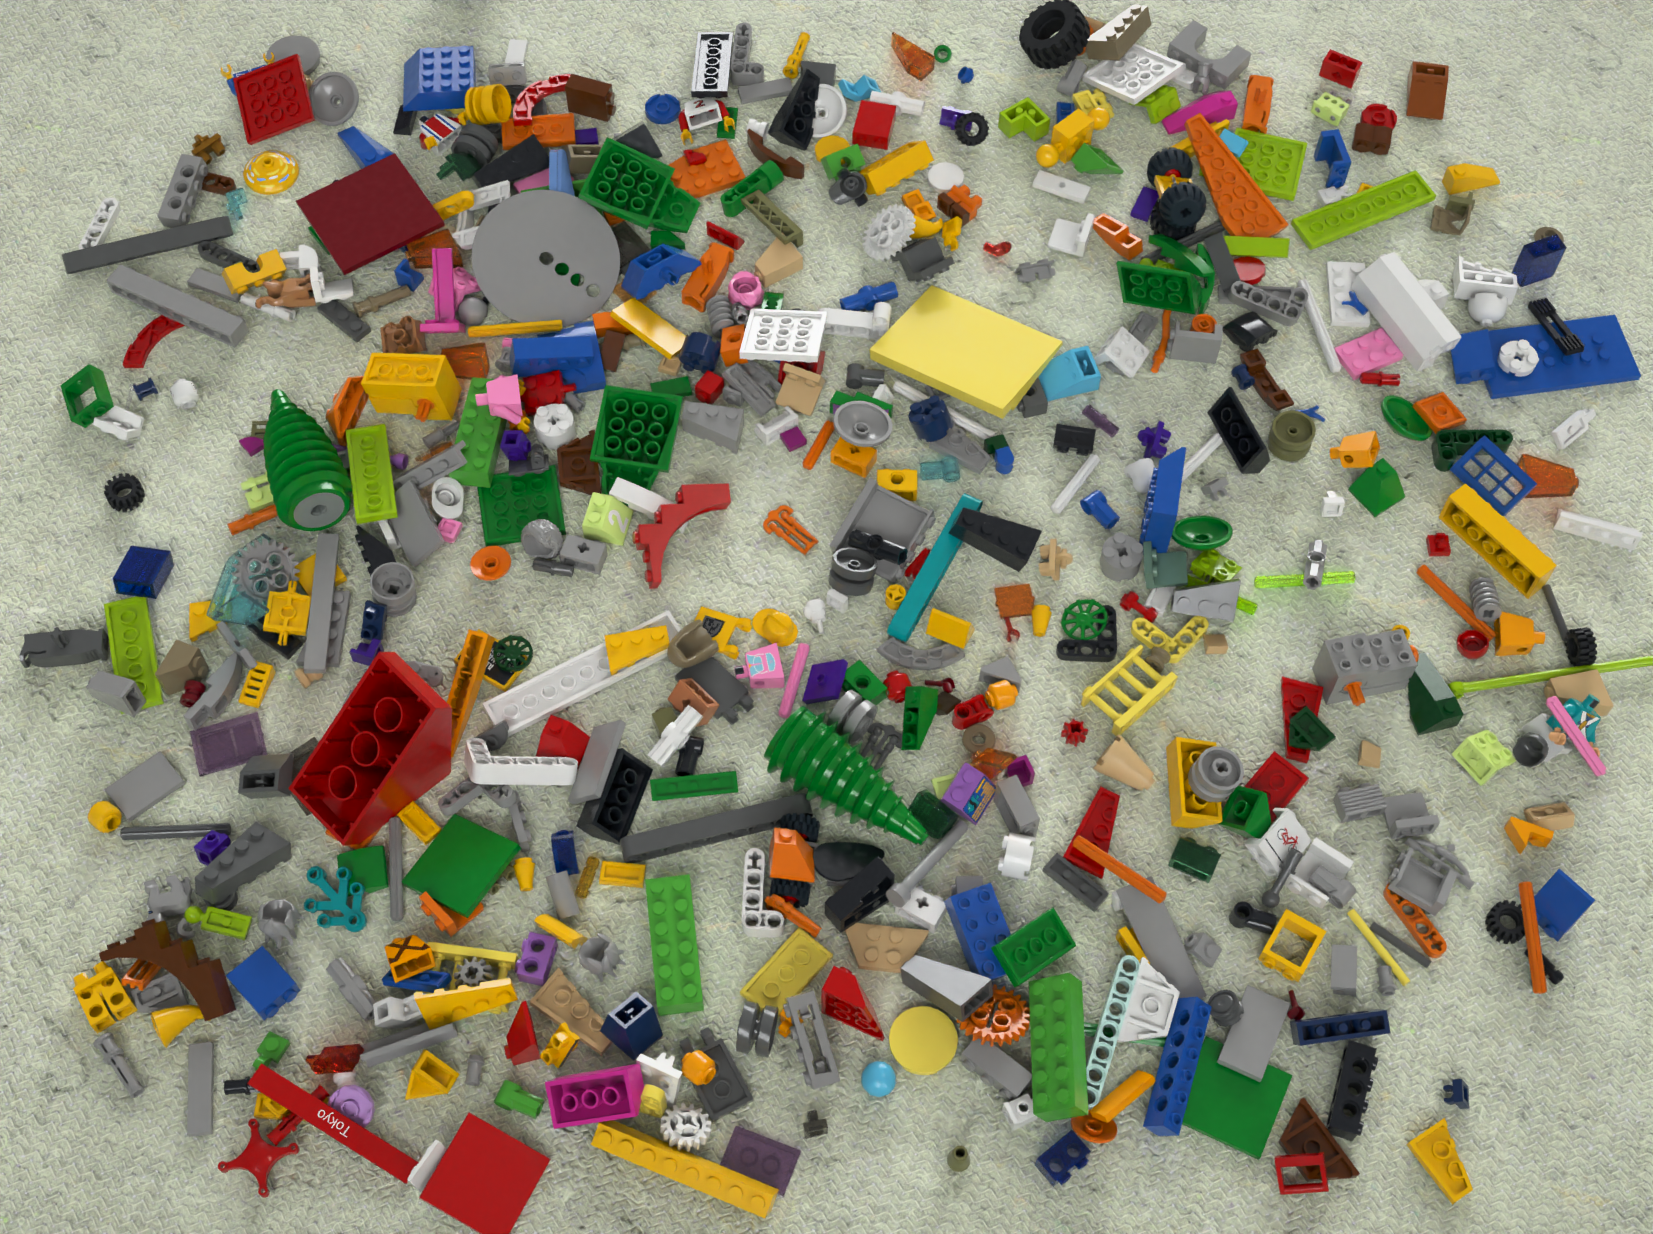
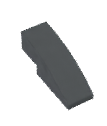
M1222 232L1204 239V242L1225 292L1230 290L1234 282L1241 280Z

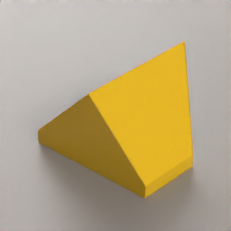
M424 1049L412 1068L405 1100L448 1094L459 1073Z

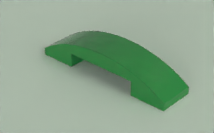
M1197 244L1195 253L1214 271L1209 253L1202 244ZM1215 276L1203 277L1204 288H1201L1203 298L1198 307V315L1203 314L1209 305Z

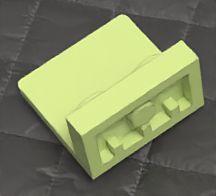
M1484 730L1467 737L1452 753V756L1480 786L1486 784L1498 770L1516 762L1512 752L1505 748L1498 741L1496 735L1489 732V730Z

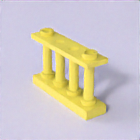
M1141 644L1136 649H1130L1118 665L1094 686H1088L1082 693L1081 705L1083 707L1092 701L1113 720L1112 733L1115 736L1121 735L1174 688L1178 678L1172 671L1167 676H1161L1141 658L1144 648ZM1135 663L1156 681V686L1152 689L1146 688L1127 669ZM1121 676L1142 694V698L1138 702L1136 700L1132 701L1112 682ZM1106 688L1127 707L1128 711L1123 715L1121 713L1118 714L1098 694Z
M428 941L436 967L431 968V971L440 972L441 963L445 960L455 963L449 991L458 989L456 988V979H454L453 975L459 972L456 968L457 964L465 965L464 958L471 962L475 956L478 962L484 959L486 965L497 967L499 969L497 980L506 979L508 971H511V969L515 970L518 960L517 953ZM416 990V993H417V992H422V993H426V994H431V992H424V991H418V990ZM504 1004L490 1009L488 1012L493 1014L508 1013L509 1007L508 1004Z

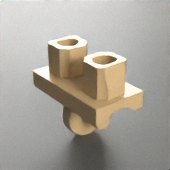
M1050 539L1049 545L1040 546L1041 558L1049 559V562L1039 564L1041 576H1052L1054 581L1060 580V568L1066 569L1067 565L1073 562V556L1067 553V549H1061L1057 546V539Z

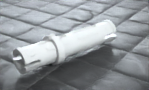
M246 292L240 298L241 304L266 312L271 317H279L288 322H292V319L295 318L294 310L282 306L274 307L264 304L258 309L255 306V302L259 297Z

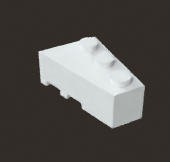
M1458 256L1453 271L1454 298L1469 300L1470 296L1475 298L1477 293H1495L1497 298L1502 299V296L1508 298V305L1512 304L1518 289L1517 275L1496 268L1490 270L1481 267V263L1476 262L1472 264L1463 261L1464 257Z

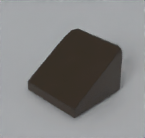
M941 692L938 695L936 714L939 716L948 715L954 710L956 705L960 704L961 700L948 692Z

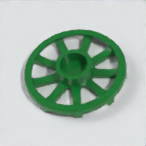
M1078 599L1068 608H1065L1061 625L1064 632L1070 638L1090 640L1097 637L1105 629L1108 620L1107 612L1094 599ZM1081 604H1089L1086 611H1083ZM1093 605H1095V606H1097L1098 608H1100V609H1098V610H1096V611L1090 613V611H1091ZM1078 606L1080 613H1076L1072 609ZM1099 613H1103L1104 619H1097L1093 617ZM1068 614L1076 617L1075 619L1066 620ZM1093 622L1103 624L1099 631L1092 626ZM1076 623L1070 631L1067 630V624ZM1078 628L1081 629V637H1076L1072 634ZM1090 628L1094 635L1085 637V629Z

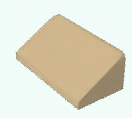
M1565 802L1524 809L1527 822L1554 831L1574 826L1575 814Z

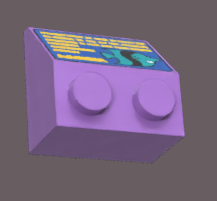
M965 762L939 802L969 822L977 825L995 795L996 786L985 774Z

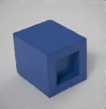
M404 258L394 270L398 285L404 286L407 284L412 292L424 280L423 274L410 268L408 259Z

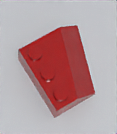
M833 966L821 991V1013L883 1042L885 1037L875 1010L855 975L845 967L838 968Z

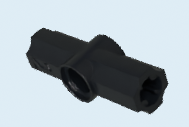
M856 529L849 535L848 545L850 547L865 550L877 560L884 559L900 565L904 564L907 559L908 550L906 547L884 540L878 534L870 535Z

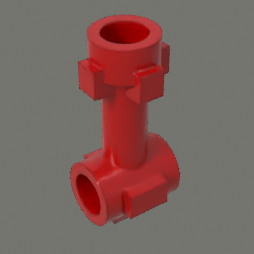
M1129 591L1128 594L1125 593L1121 598V608L1125 611H1130L1133 608L1142 614L1143 618L1153 623L1158 616L1156 609L1153 607L1148 609L1137 602L1139 596L1135 592Z

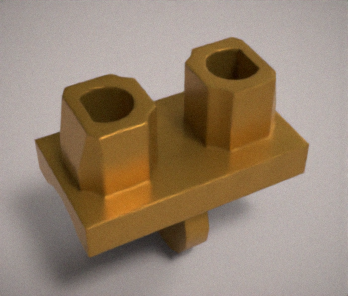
M218 133L210 138L208 135L201 137L197 134L194 136L196 142L192 144L194 149L191 152L193 156L202 157L206 165L212 161V157L209 155L212 151L217 156L225 153V147Z

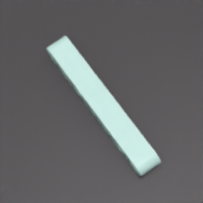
M1131 955L1124 956L1116 966L1086 1062L1087 1093L1091 1094L1093 1098L1092 1104H1088V1110H1091L1100 1099L1140 969L1138 959ZM1123 963L1131 964L1133 972H1126L1123 969ZM1116 985H1124L1127 990L1126 994H1120L1116 990ZM1109 1006H1117L1120 1010V1015H1112L1109 1011ZM1103 1027L1111 1028L1113 1037L1108 1038L1104 1036L1102 1032ZM1096 1049H1103L1107 1055L1106 1059H1099L1096 1056ZM1089 1071L1098 1072L1100 1080L1098 1082L1092 1081L1089 1078Z

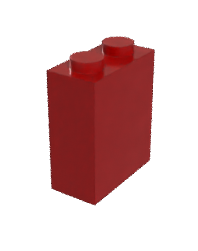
M861 100L853 128L852 144L888 150L896 119V106Z

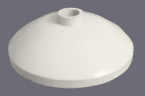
M819 84L818 99L815 101L814 107L816 115L812 123V128H814L812 137L823 138L833 135L845 122L847 115L846 101L843 95L833 86ZM822 112H826L824 117H820Z

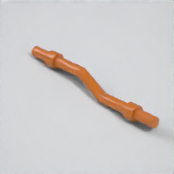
M1164 310L1162 315V339L1158 350L1155 351L1153 356L1154 362L1151 367V372L1158 373L1160 365L1166 357L1165 351L1168 339H1170V315L1172 312L1170 310Z

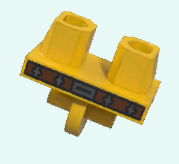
M566 1022L560 1024L545 1050L542 1051L540 1058L547 1065L554 1064L557 1069L562 1067L570 1053L577 1048L580 1037L570 1031Z

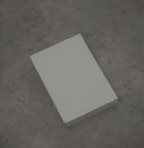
M159 751L105 788V791L127 820L131 822L183 786L185 782Z

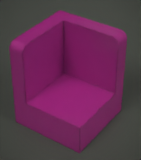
M1027 755L1006 762L1004 773L1007 778L1017 775L1023 787L1033 784L1035 771Z

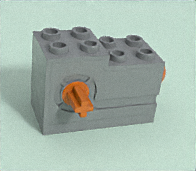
M1403 629L1366 636L1365 633L1325 640L1312 670L1318 685L1324 687L1322 696L1326 705L1351 700L1353 705L1359 706L1361 703H1365L1364 697L1405 689L1409 683V678L1412 677L1417 667L1419 655L1416 647L1409 645Z

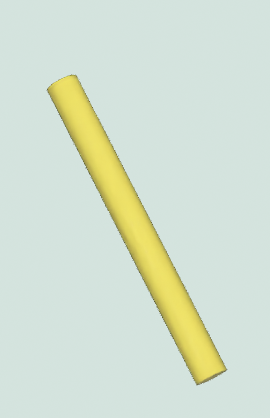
M1355 909L1350 910L1347 913L1350 919L1386 965L1391 966V971L1403 986L1407 985L1410 979Z

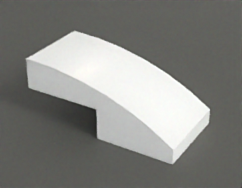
M1171 58L1183 64V71L1171 80L1191 90L1197 73L1187 70L1186 63Z

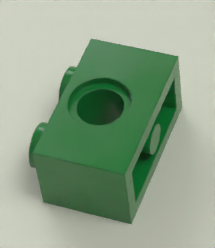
M858 660L846 669L842 689L845 693L853 690L862 696V702L868 700L874 705H878L887 698V687L861 660ZM864 685L866 688L861 689L858 686Z

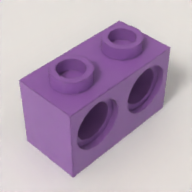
M529 932L528 939L525 938L522 943L521 960L518 959L515 965V973H517L520 982L543 986L546 983L558 947L556 937ZM538 945L544 946L541 951H533ZM531 966L538 967L532 973L527 972V969Z

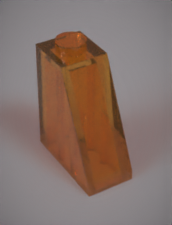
M448 228L419 238L406 245L407 251H405V256L409 262H412L415 269L433 268L432 249L452 248L453 268L464 267L461 254Z
M481 342L442 349L441 355L446 356L456 378L472 380V377L487 379L490 363L485 343Z
M1522 454L1517 463L1537 483L1535 488L1525 498L1572 496L1579 486V479L1575 476L1573 468L1528 454Z

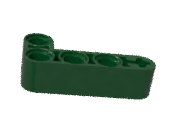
M1440 430L1431 445L1434 465L1439 471H1449L1457 455H1464L1484 435L1503 453H1506L1513 441V436L1507 430ZM1481 449V450H1480L1479 452H1477L1475 455H1489V454H1488L1487 452H1485L1483 449Z

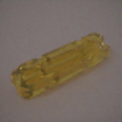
M589 856L586 861V867H584L579 880L580 884L575 891V895L578 898H587L588 888L591 887L596 874L595 870L599 866V859Z

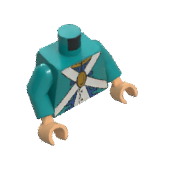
M1589 694L1583 702L1570 698L1563 706L1599 757L1600 751L1597 747H1593V743H1595L1596 726L1601 717L1593 709L1600 701L1592 694ZM1552 715L1546 721L1554 730L1550 732L1549 739L1557 745H1564L1566 738L1569 740L1570 738L1554 715Z

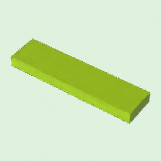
M1223 236L1231 256L1288 258L1289 238Z

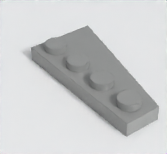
M334 590L327 667L340 666L351 600L350 591ZM306 641L296 661L297 666H304Z

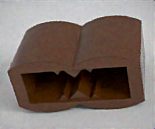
M1357 123L1351 149L1358 152L1370 151L1377 155H1386L1391 145L1392 129L1386 126Z

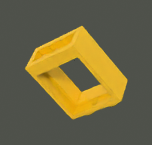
M1286 909L1258 960L1262 961V964L1267 968L1276 969L1281 972L1285 978L1299 982L1327 931ZM1282 927L1313 943L1300 967L1270 950Z

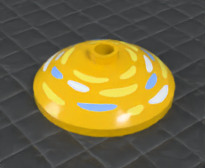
M278 150L264 151L255 155L246 163L243 171L246 185L254 192L266 195L277 194L287 190L296 182L299 175V167L295 158L286 152Z

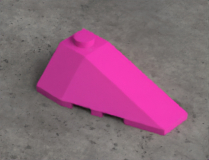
M1231 91L1209 93L1165 117L1162 120V124L1168 135L1186 131L1184 125L1186 120L1199 113L1203 115L1209 124L1215 121L1218 123L1225 119H1234L1238 103Z

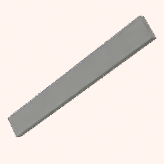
M318 533L304 673H326L339 534Z

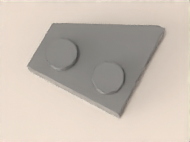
M171 973L151 981L143 991L139 990V987L130 991L140 1013H151L165 1008L189 1004L179 979Z

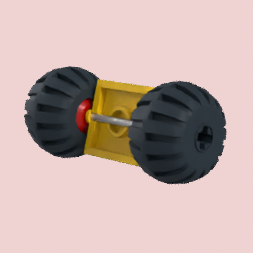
M1169 147V149L1163 148L1161 152L1157 151L1151 157L1147 167V177L1151 185L1157 189L1160 198L1159 210L1162 218L1173 227L1187 228V226L1191 227L1194 223H1198L1201 217H1203L1206 210V198L1203 191L1193 184L1191 180L1193 165L1189 156L1181 149Z

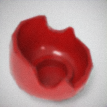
M1475 629L1466 630L1458 635L1456 642L1457 650L1465 658L1479 659L1489 649V638Z

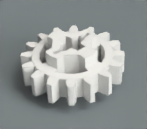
M684 1103L681 1104V1108L673 1105L672 1111L667 1109L665 1116L661 1118L660 1133H663V1141L670 1140L669 1146L677 1145L678 1151L685 1147L687 1152H690L692 1146L698 1150L700 1144L705 1145L707 1138L710 1137L711 1121H708L709 1115H702L701 1107L695 1110L694 1104H691L689 1108Z

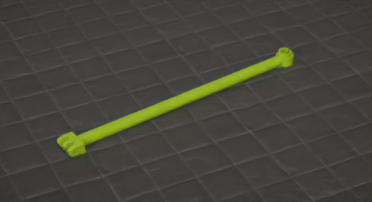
M1653 655L1472 682L1456 681L1448 684L1456 699L1464 696L1463 693L1549 681L1550 678L1598 669L1599 673L1653 666Z

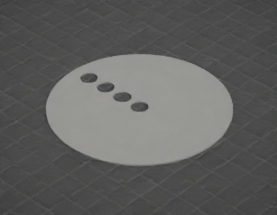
M532 190L505 199L485 216L473 241L472 267L478 286L484 296L505 316L519 323L562 320L563 327L587 319L597 312L609 299L619 276L620 253L611 227L604 217L591 205L564 192ZM544 252H548L553 256V262L549 265H544L539 260L540 255ZM559 263H564L569 267V272L564 276L558 275L555 272V266ZM581 274L585 280L582 286H574L570 280L572 275ZM594 284L599 287L600 294L597 297H590L586 293V288L589 285Z

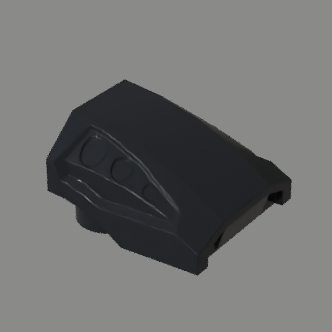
M1253 311L1230 321L1223 326L1222 330L1234 344L1239 345V348L1245 352L1253 350L1254 346L1259 343H1267L1269 338L1275 337L1278 330L1273 329Z

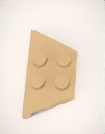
M855 923L845 930L859 969L901 973L900 967L918 953L929 930Z

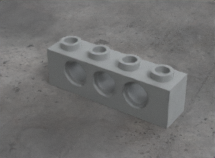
M181 154L157 215L163 226L174 228L186 225L190 221V214L196 205L197 195L202 189L204 177L208 174V166L202 157Z

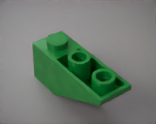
M924 686L906 687L901 750H920L937 712L938 689Z

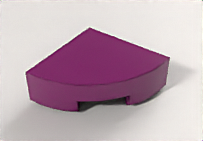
M246 437L239 440L240 445L250 457L264 449L263 440L260 438Z

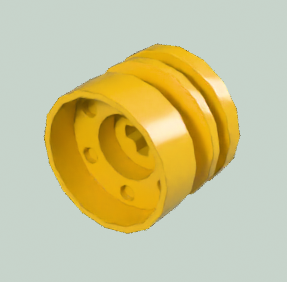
M502 84L470 87L467 90L465 110L471 123L487 125L490 123H504L509 120L512 109L511 99L507 89Z

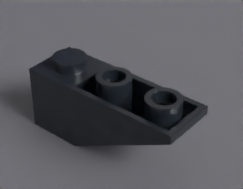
M359 525L356 526L358 534L355 535L359 547L363 545L364 550L361 551L365 563H370V566L367 567L370 577L380 565L396 562L390 548Z

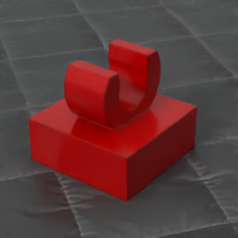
M1436 533L1435 535L1427 536L1426 543L1429 556L1450 555L1451 549L1448 535Z

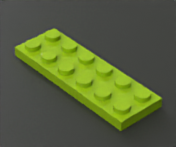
M380 424L345 430L357 524L398 518L386 425Z
M144 594L104 604L114 675L136 682L146 699L141 709L164 704L162 687L155 676L158 670V662L147 596Z

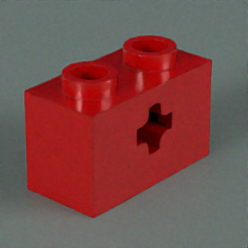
M1330 49L1322 62L1319 76L1352 89L1359 76L1363 62Z

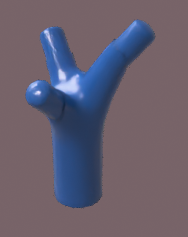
M1350 291L1349 296L1351 300L1342 301V305L1353 306L1362 315H1365L1368 309L1357 299L1355 292Z
M1318 405L1309 409L1295 410L1309 417L1319 419L1322 422L1325 421V418L1315 413L1319 409Z

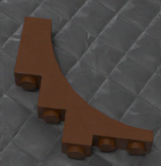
M155 919L142 922L141 928L133 930L135 935L125 939L126 943L121 944L118 941L107 945L108 950L99 953L101 962L114 958H136L163 967L177 977L190 991L205 1021L236 1011L220 958L212 961L210 957L199 960L193 940L183 942V939L179 938L172 941L165 920L156 922Z

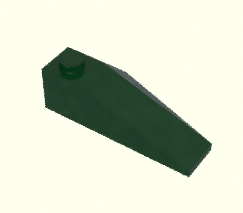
M1425 652L1418 654L1417 667L1412 677L1409 678L1408 683L1409 716L1418 736L1455 727L1464 715L1455 695Z

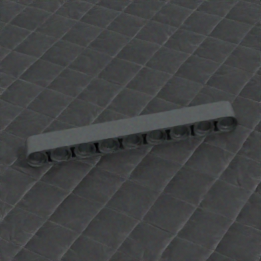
M222 216L62 254L66 273L73 274L197 245L203 241L227 238L234 234L229 216Z
M801 793L623 837L619 843L624 862L637 863L774 829V827L779 828L781 817L788 813L791 815L793 813H797V815L802 813L804 816L810 815L812 818L813 812L810 802L806 799L807 794Z

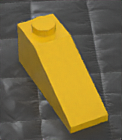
M1463 163L1447 167L1442 183L1448 194L1452 195L1498 185L1500 180L1493 168Z

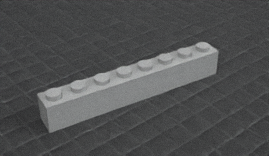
M119 265L106 280L112 293L234 348L249 332L245 324L246 322L241 316H235L228 313L225 309L214 307L211 303L203 302L193 295L185 294L178 288H172L162 281L158 282L146 274H140L131 267L127 268Z

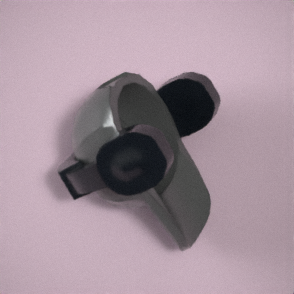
M847 167L841 169L837 173L839 180L828 191L830 198L839 205L854 199L858 207L864 205L868 201L867 196L864 194L867 188L864 176L857 171L850 172Z

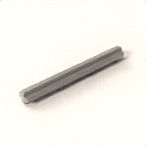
M399 817L389 819L390 918L392 921L403 919L402 821Z

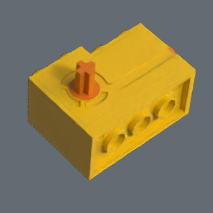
M371 353L361 382L377 413L413 414L415 419L421 422H425L427 419L452 421L462 391L445 355Z

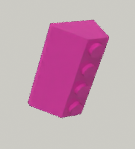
M640 1063L559 1076L545 1082L554 1129L636 1117L639 1114L641 1094L644 1089Z

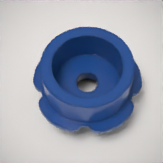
M966 66L958 73V79L961 80L962 84L971 82L974 77L973 69Z

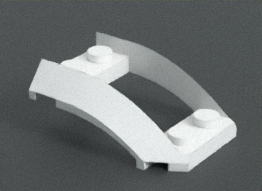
M508 180L470 191L474 194V205L458 213L457 229L455 233H452V237L462 249H472L473 241L479 226L473 227L474 210L501 203L509 198L510 182Z

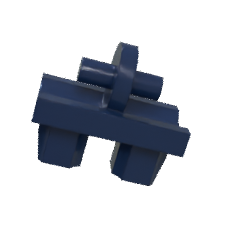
M370 600L365 602L361 638L368 640L373 638L377 640L383 639L384 626L387 621V605L377 604Z

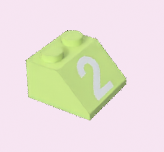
M593 492L582 524L584 538L623 546L634 513L633 510L611 495Z

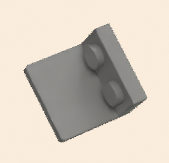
M1421 792L1384 797L1387 807L1383 814L1391 839L1431 834L1440 823L1438 815H1429Z

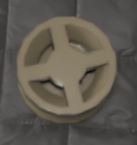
M1153 647L1150 652L1151 655L1147 656L1144 661L1158 673H1161L1164 670V664L1168 663L1171 657L1163 648Z

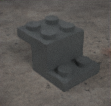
M936 237L920 239L902 248L901 253L897 251L895 257L893 255L890 256L892 261H900L908 281L916 280V283L922 280L928 281L934 278L933 274L938 272L940 274L950 269L949 266L955 263L952 256H943Z

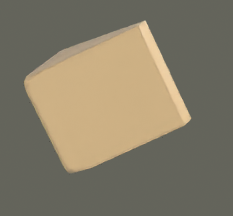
M1224 634L1203 635L1205 654L1227 653L1228 643Z
M1362 740L1359 745L1358 765L1380 768L1381 748Z

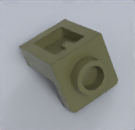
M1469 192L1467 198L1450 195L1445 209L1462 215L1468 205H1472V211L1475 200L1472 199L1473 192Z

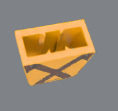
M410 935L403 939L395 938L391 944L385 946L395 983L436 967L431 947L416 935Z

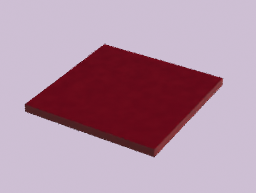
M395 153L296 200L297 206L343 275L355 271L445 226L443 219Z

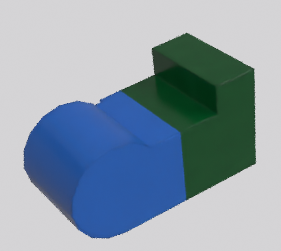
M1000 434L985 439L983 450L988 454H992L996 462V470L1000 474L1010 473L1013 469L1014 456L1004 435Z

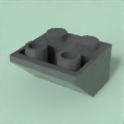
M294 754L252 756L240 771L238 793L250 799L291 796V791L288 788L292 784Z

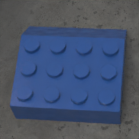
M473 46L419 48L404 63L403 111L465 108L467 90L470 87H476V63Z
M1181 447L1159 460L1158 468H1153L1152 479L1150 480L1144 504V518L1142 519V532L1139 543L1143 546V542L1151 541L1152 549H1156L1157 553H1167L1178 513L1186 447Z

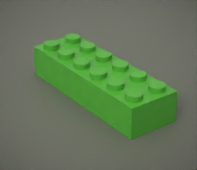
M472 377L455 440V444L462 440L465 442L466 446L460 451L467 460V463L449 473V477L456 479L461 485L491 487L507 420L498 416H491L489 405L477 406L475 394L487 393L486 383L494 379Z
M690 874L645 879L658 1015L664 1016L704 1011Z
M1071 973L1029 981L1033 1114L1045 1122L1089 1115L1082 981Z

